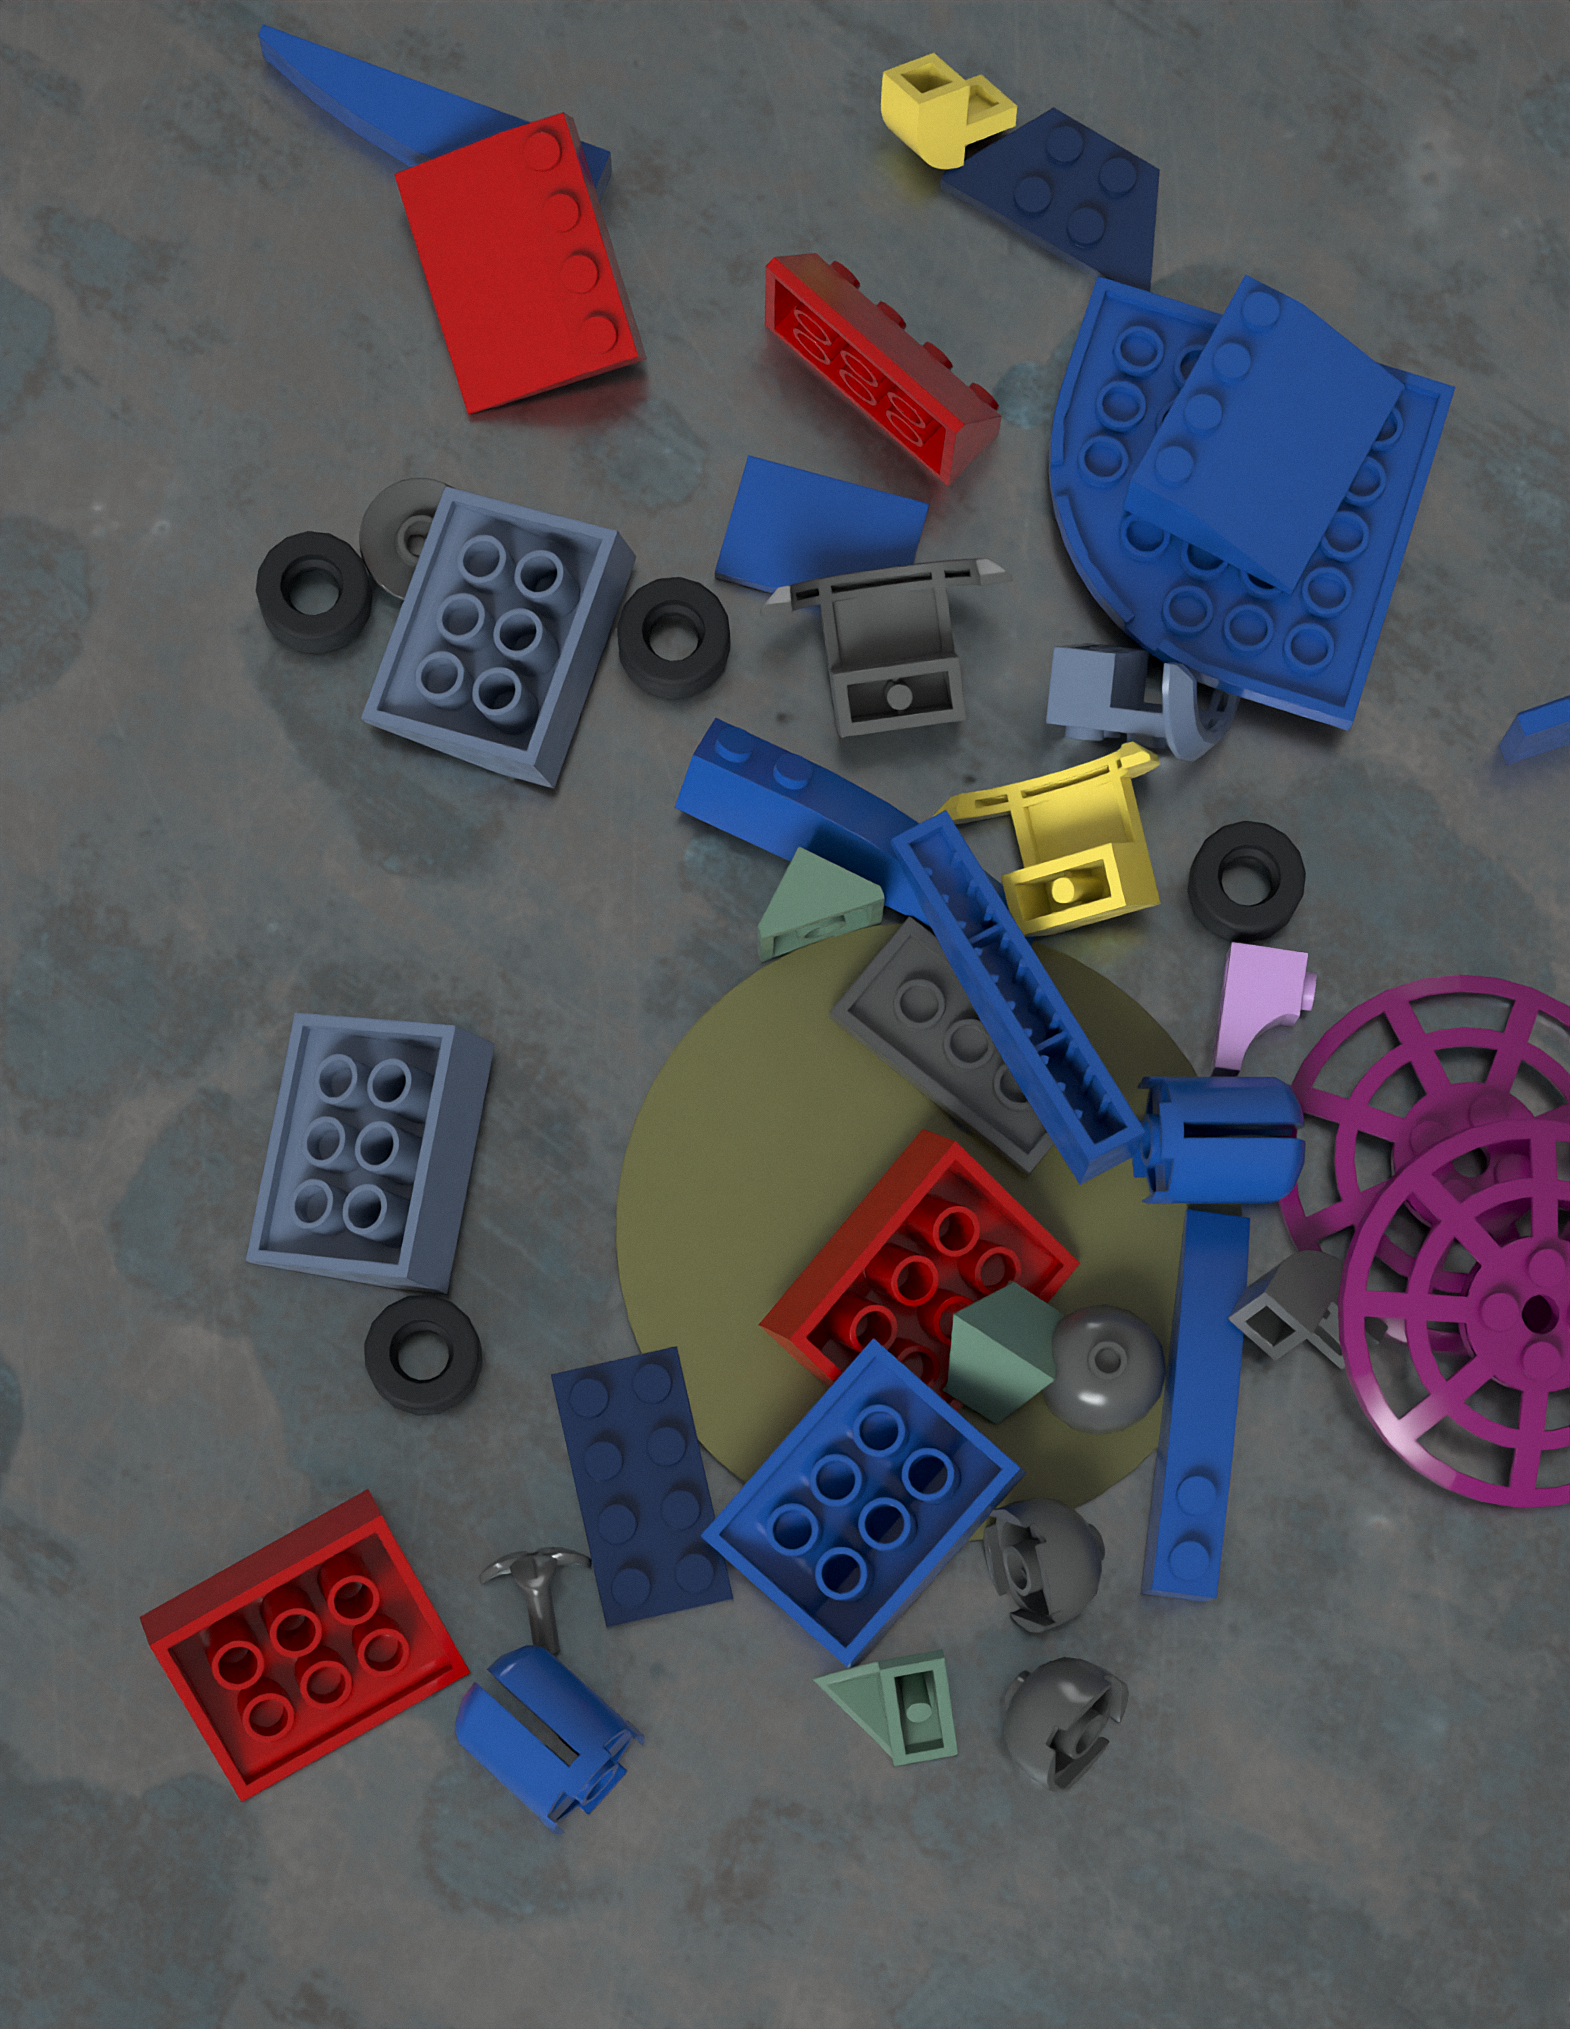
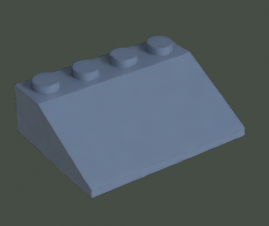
M445 486L361 719L365 723L496 773L554 788L637 556L616 530Z
M295 1012L245 1261L257 1265L395 1289L447 1294L495 1044L456 1025Z

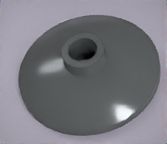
M411 478L396 482L375 497L362 518L359 546L364 565L380 587L399 599L404 600L420 555H416L409 550L407 545L408 537L416 534L421 535L425 539L427 538L445 486L454 488L444 482L429 478Z

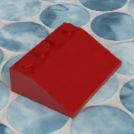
M562 112L503 131L394 174L468 415L647 359L574 118Z
M817 253L774 257L766 265L765 326L949 487L999 434L1002 416L997 412L999 405L996 400L980 385L971 383L967 386L950 371L953 368L951 361L935 345L925 342L921 346L905 332L904 329L907 327L905 321L891 306L882 301L875 305L858 290L860 283L857 278L838 261H833L829 265Z
M922 1129L758 1325L828 1388L835 1383L874 1338L958 1412L964 1404L942 1391L948 1382L953 1314L1005 1287L1009 1280L1048 1303L1080 1263L956 1141Z
M369 1489L139 1617L150 1648L241 1802L470 1673Z

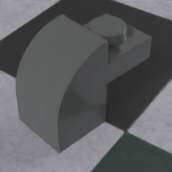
M1304 1250L1296 1252L1250 1284L1242 1293L1228 1319L1275 1361L1308 1339L1340 1369H1344L1345 1364L1339 1342L1338 1296L1344 1262L1320 1251ZM1365 1316V1336L1368 1351L1380 1344L1389 1328L1378 1317Z

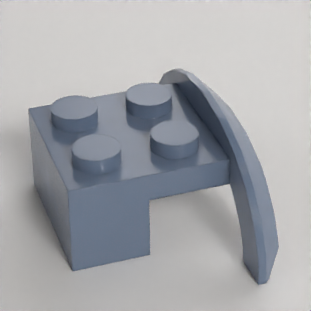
M1094 643L1054 646L1046 723L1066 726L1065 737L1081 740L1103 741L1104 737L1120 738L1121 732L1128 733L1127 743L1133 741L1147 748H1165V745H1169L1170 750L1177 759L1193 762L1203 756L1226 734L1234 720L1241 697L1215 688L1208 710L1198 709L1197 682L1195 677L1183 663L1171 662L1164 663L1162 704L1144 702L1149 652L1145 649Z

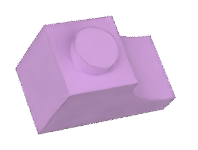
M1236 942L1231 943L1225 960L1210 1077H1237L1241 1071L1245 1052L1259 1036L1280 1025L1294 1027L1301 1010L1311 1011L1317 974L1306 972L1308 953Z

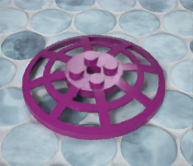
M1459 974L1423 978L1388 989L1356 1006L1327 1030L1302 1062L1291 1084V1088L1304 1113L1339 1123L1335 1141L1334 1166L1337 1189L1342 1201L1306 1217L1299 1198L1297 1182L1288 1196L1277 1201L1289 1240L1295 1251L1314 1250L1323 1252L1317 1242L1318 1240L1351 1225L1356 1230L1375 1195L1389 1181H1384L1360 1192L1355 1168V1146L1358 1130L1393 1142L1391 1151V1170L1393 1176L1401 1166L1429 1145L1465 1128L1498 1120L1545 1119L1570 1124V1074L1543 1050L1528 1043L1539 1010L1559 1019L1570 1028V1007L1532 987L1496 977ZM1454 992L1494 994L1515 1000L1503 1033L1491 1029L1461 1027L1437 1030L1425 1034L1409 1001L1428 995ZM1384 1012L1401 1045L1389 1051L1367 1071L1354 1088L1349 1099L1313 1088L1312 1086L1321 1068L1339 1045L1364 1023ZM1468 1046L1489 1048L1497 1052L1485 1084L1478 1082L1451 1084L1435 1051ZM1521 1060L1548 1078L1563 1095L1567 1104L1534 1117L1531 1111L1519 1099L1510 1094ZM1411 1062L1427 1095L1420 1099L1404 1118L1368 1106L1372 1096L1382 1083L1401 1066ZM1292 1129L1290 1136H1279L1276 1138H1297L1298 1129ZM1512 1139L1479 1147L1486 1156L1487 1165L1484 1173L1477 1177H1466L1460 1174L1454 1168L1452 1160L1432 1174L1459 1203L1469 1195L1492 1184L1517 1178H1531L1529 1139ZM1411 1193L1404 1201V1204L1417 1219L1430 1227L1429 1235L1439 1220ZM1521 1198L1501 1203L1481 1213L1474 1219L1491 1235L1497 1244L1520 1237L1515 1223L1531 1208V1198ZM1558 1199V1208L1570 1213V1202ZM1570 1219L1558 1234L1559 1239L1570 1242ZM1383 1233L1375 1255L1397 1273L1409 1278L1415 1258L1395 1245ZM1454 1238L1448 1244L1436 1265L1428 1294H1433L1434 1289L1449 1293H1461L1462 1286L1469 1273L1443 1270ZM1540 1295L1533 1296L1523 1307L1522 1313L1527 1323L1525 1326L1530 1331L1536 1333L1548 1325L1551 1312L1545 1298ZM1378 1317L1389 1326L1384 1335L1385 1337L1408 1346L1404 1319ZM1427 1327L1432 1353L1469 1356L1460 1333L1439 1331Z
M1545 1119L1498 1120L1465 1128L1429 1145L1401 1166L1375 1195L1356 1227L1343 1264L1338 1296L1339 1342L1347 1377L1362 1411L1382 1440L1412 1469L1440 1487L1476 1501L1517 1508L1557 1506L1570 1502V1484L1550 1488H1535L1541 1451L1570 1446V1425L1554 1430H1545L1549 1392L1558 1391L1570 1386V1242L1558 1238V1199L1570 1202V1181L1558 1180L1556 1141L1570 1143V1124ZM1512 1139H1529L1531 1178H1517L1492 1184L1469 1195L1459 1203L1432 1175L1447 1162L1478 1147ZM1413 1193L1439 1222L1430 1231L1417 1253L1408 1278L1406 1293L1367 1290L1369 1270L1381 1236L1399 1206ZM1521 1198H1531V1236L1516 1237L1497 1244L1474 1219L1481 1213L1501 1203ZM1455 1237L1477 1262L1467 1275L1460 1296L1428 1294L1436 1265L1448 1244ZM1540 1295L1550 1305L1551 1318L1543 1330L1534 1333L1525 1326L1522 1310L1525 1303L1531 1297ZM1365 1316L1404 1319L1405 1335L1412 1363L1422 1385L1429 1393L1427 1397L1399 1419L1386 1402L1373 1372L1365 1336ZM1427 1320L1458 1322L1462 1341L1471 1357V1360L1447 1380L1441 1374L1432 1354L1427 1333ZM1490 1378L1506 1387L1521 1390L1518 1428H1509L1485 1418L1471 1409L1464 1400ZM1448 1415L1456 1424L1481 1439L1503 1447L1515 1448L1509 1485L1490 1484L1458 1472L1431 1455L1416 1439Z

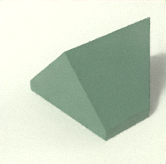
M1010 1280L1000 1290L954 1313L948 1382L942 1391L990 1422L998 1425L1055 1380L1057 1366L1053 1359L1051 1339L1054 1329L1059 1320L1064 1317V1314Z
M943 1649L876 1661L812 1678L892 1757L894 1767L958 1755Z

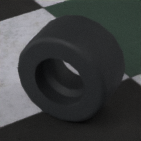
M306 531L286 537L269 550L258 569L256 595L265 624L280 642L299 652L322 654L344 647L360 634L370 616L373 594L364 562L349 543L330 533ZM314 570L324 571L334 578L339 587L338 599L334 606L327 612L316 615L304 614L297 610L290 599V590L295 579L304 573Z
M682 577L656 579L638 588L622 608L617 624L620 661L629 678L647 693L666 699L692 697L709 688L724 671L730 653L728 614L719 598L701 583ZM680 616L694 624L699 640L696 649L690 656L682 660L670 661L661 658L653 651L649 642V635L652 627L664 617Z
M1241 821L1222 826L1205 839L1190 868L1188 894L1194 913L1208 930L1226 940L1249 943L1269 938L1288 924L1304 895L1306 871L1300 851L1286 834L1267 823ZM1246 858L1263 864L1269 872L1271 879L1270 892L1265 899L1257 904L1242 905L1228 897L1224 892L1222 876L1226 867L1233 861Z
M433 1295L407 1296L388 1305L372 1322L364 1343L365 1368L377 1392L395 1408L414 1415L440 1414L459 1405L474 1389L482 1368L481 1342L470 1318L453 1302ZM428 1330L437 1333L445 1340L448 1346L449 1358L446 1367L439 1375L431 1379L418 1380L408 1376L402 1370L399 1364L398 1352L401 1343L408 1335L416 1331Z

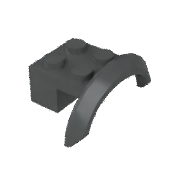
M988 558L955 559L878 568L815 578L780 586L761 608L760 615L764 617L792 613L798 609L820 605L836 728L840 737L967 720L960 661L954 649L946 587L986 586L1013 582L1010 573Z

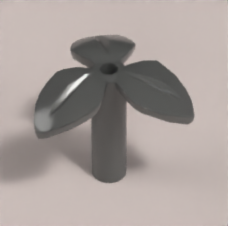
M543 1547L531 1553L519 1551L498 1558L479 1575L481 1585L493 1577L511 1573L516 1583L525 1591L533 1645L545 1648L552 1654L560 1652L550 1583L554 1578L557 1566L572 1564L591 1568V1559L577 1551L563 1547Z

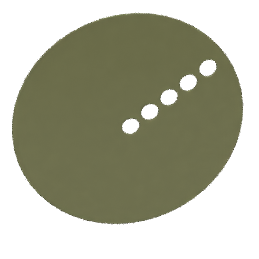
M918 922L921 926H923L926 930H928L931 934L935 936L930 926L922 922ZM903 923L866 927L836 937L833 935L798 948L760 968L728 991L697 1020L668 1057L653 1081L638 1113L623 1159L616 1205L615 1242L620 1286L629 1323L641 1354L677 1346L697 1439L717 1461L745 1483L751 1479L829 1389L797 1362L758 1324L922 1129L956 1141L1080 1263L1047 1304L1064 1314V1317L1079 1308L1103 1304L1130 1310L1150 1325L1161 1343L1166 1371L1185 1211L1189 1209L1242 1217L1241 1203H1143L1142 1200L1151 1195L1146 1177H1134L1132 1157L1079 1185L1054 1144L1027 1177L976 1135L964 1133L957 1129L946 1111L829 1019V1012ZM1037 941L1033 942L1031 948L1139 1121H1142L1145 1115L1146 1101L1149 1089H1137L1144 1076L1198 1077L1191 1063L1166 1030L1137 1001L1109 979L1073 957ZM1165 1380L1160 1398L1143 1420L1123 1431L1104 1435H1094L1074 1430L1052 1414L1045 1403L1046 1400L1041 1391L998 1425L963 1405L958 1412L1027 1472L997 1508L1016 1501L1048 1498L1060 1500L1074 1510L1101 1495L1135 1470L1158 1447ZM989 1516L968 1541L983 1540L984 1528L996 1523V1518Z

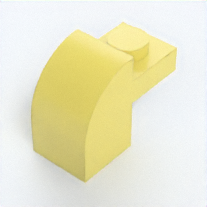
M935 53L883 71L881 93L883 121L898 138L932 167L954 169L964 166L966 145L1016 126L1017 105L982 74L967 80L963 79Z

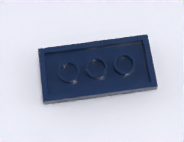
M677 1346L551 1374L606 1628L610 1629L732 1601L734 1598L725 1558L701 1537V1534L715 1520V1514Z

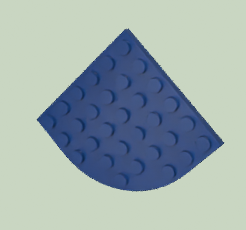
M1097 276L1061 385L1052 421L1049 446V480L1055 517L1064 545L1079 576L1094 599L1115 624L1139 646L1163 663H1183L1198 682L1242 698L1350 731L1455 386L1378 363L1402 382L1405 387L1294 591L1290 595L1123 509L1133 474L1223 315Z

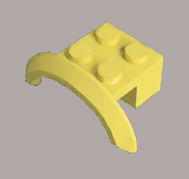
M1133 741L1122 744V747L1112 754L1066 770L1006 786L952 796L933 815L934 817L946 810L955 825L1008 814L1012 815L1024 869L1001 875L1009 912L1025 937L1054 935L1161 904L1131 781L1132 778L1155 769L1160 765L1157 754Z

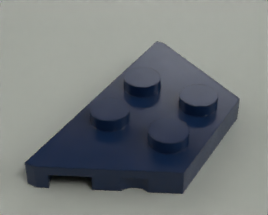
M1053 107L964 160V166L949 169L942 176L940 188L1093 278L1097 279V276L1150 292L1160 169Z

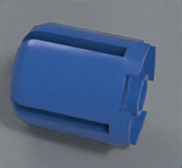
M1144 1076L1137 1089H1149L1146 1101L1145 1115L1142 1121L1139 1122L1146 1132L1135 1156L1132 1157L1134 1177L1147 1178L1151 1195L1143 1199V1203H1274L1290 1194L1305 1164L1306 1142L1301 1139L1276 1138L1279 1136H1290L1292 1129H1302L1305 1127L1302 1106L1290 1085L1276 1077Z
M527 1645L501 1655L486 1670L578 1756L569 1766L476 1682H474L462 1698L455 1721V1734L460 1745L530 1808L543 1824L555 1835L564 1834L565 1832L556 1823L566 1818L578 1806L589 1815L626 1774L627 1770L618 1762L628 1749L633 1737L643 1746L645 1736L628 1720L623 1719L550 1651L540 1646Z

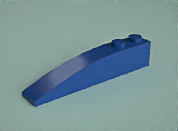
M265 24L262 25L258 34L263 57L312 101L359 136L410 167L503 131L531 123ZM581 141L600 203L612 174L611 152Z
M715 717L692 756L674 808L790 862L798 847L812 852L881 886L885 898V906L930 926L890 845L891 838L920 823L883 799L838 774ZM984 870L1008 909L1003 885ZM1036 936L1025 937L1030 946H1032Z
M945 810L891 838L890 845L953 971L1012 1076L1079 1185L1135 1156L1146 1131L948 812Z
M1189 1209L1185 1211L1141 1594L1200 1602L1217 1598L1232 1468L1244 1335L1228 1317L1242 1293L1247 1289L1250 1218Z

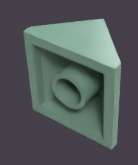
M798 847L758 925L757 952L761 963L785 956L798 948L830 936L836 937L858 929L880 925L882 923L885 901L881 886Z

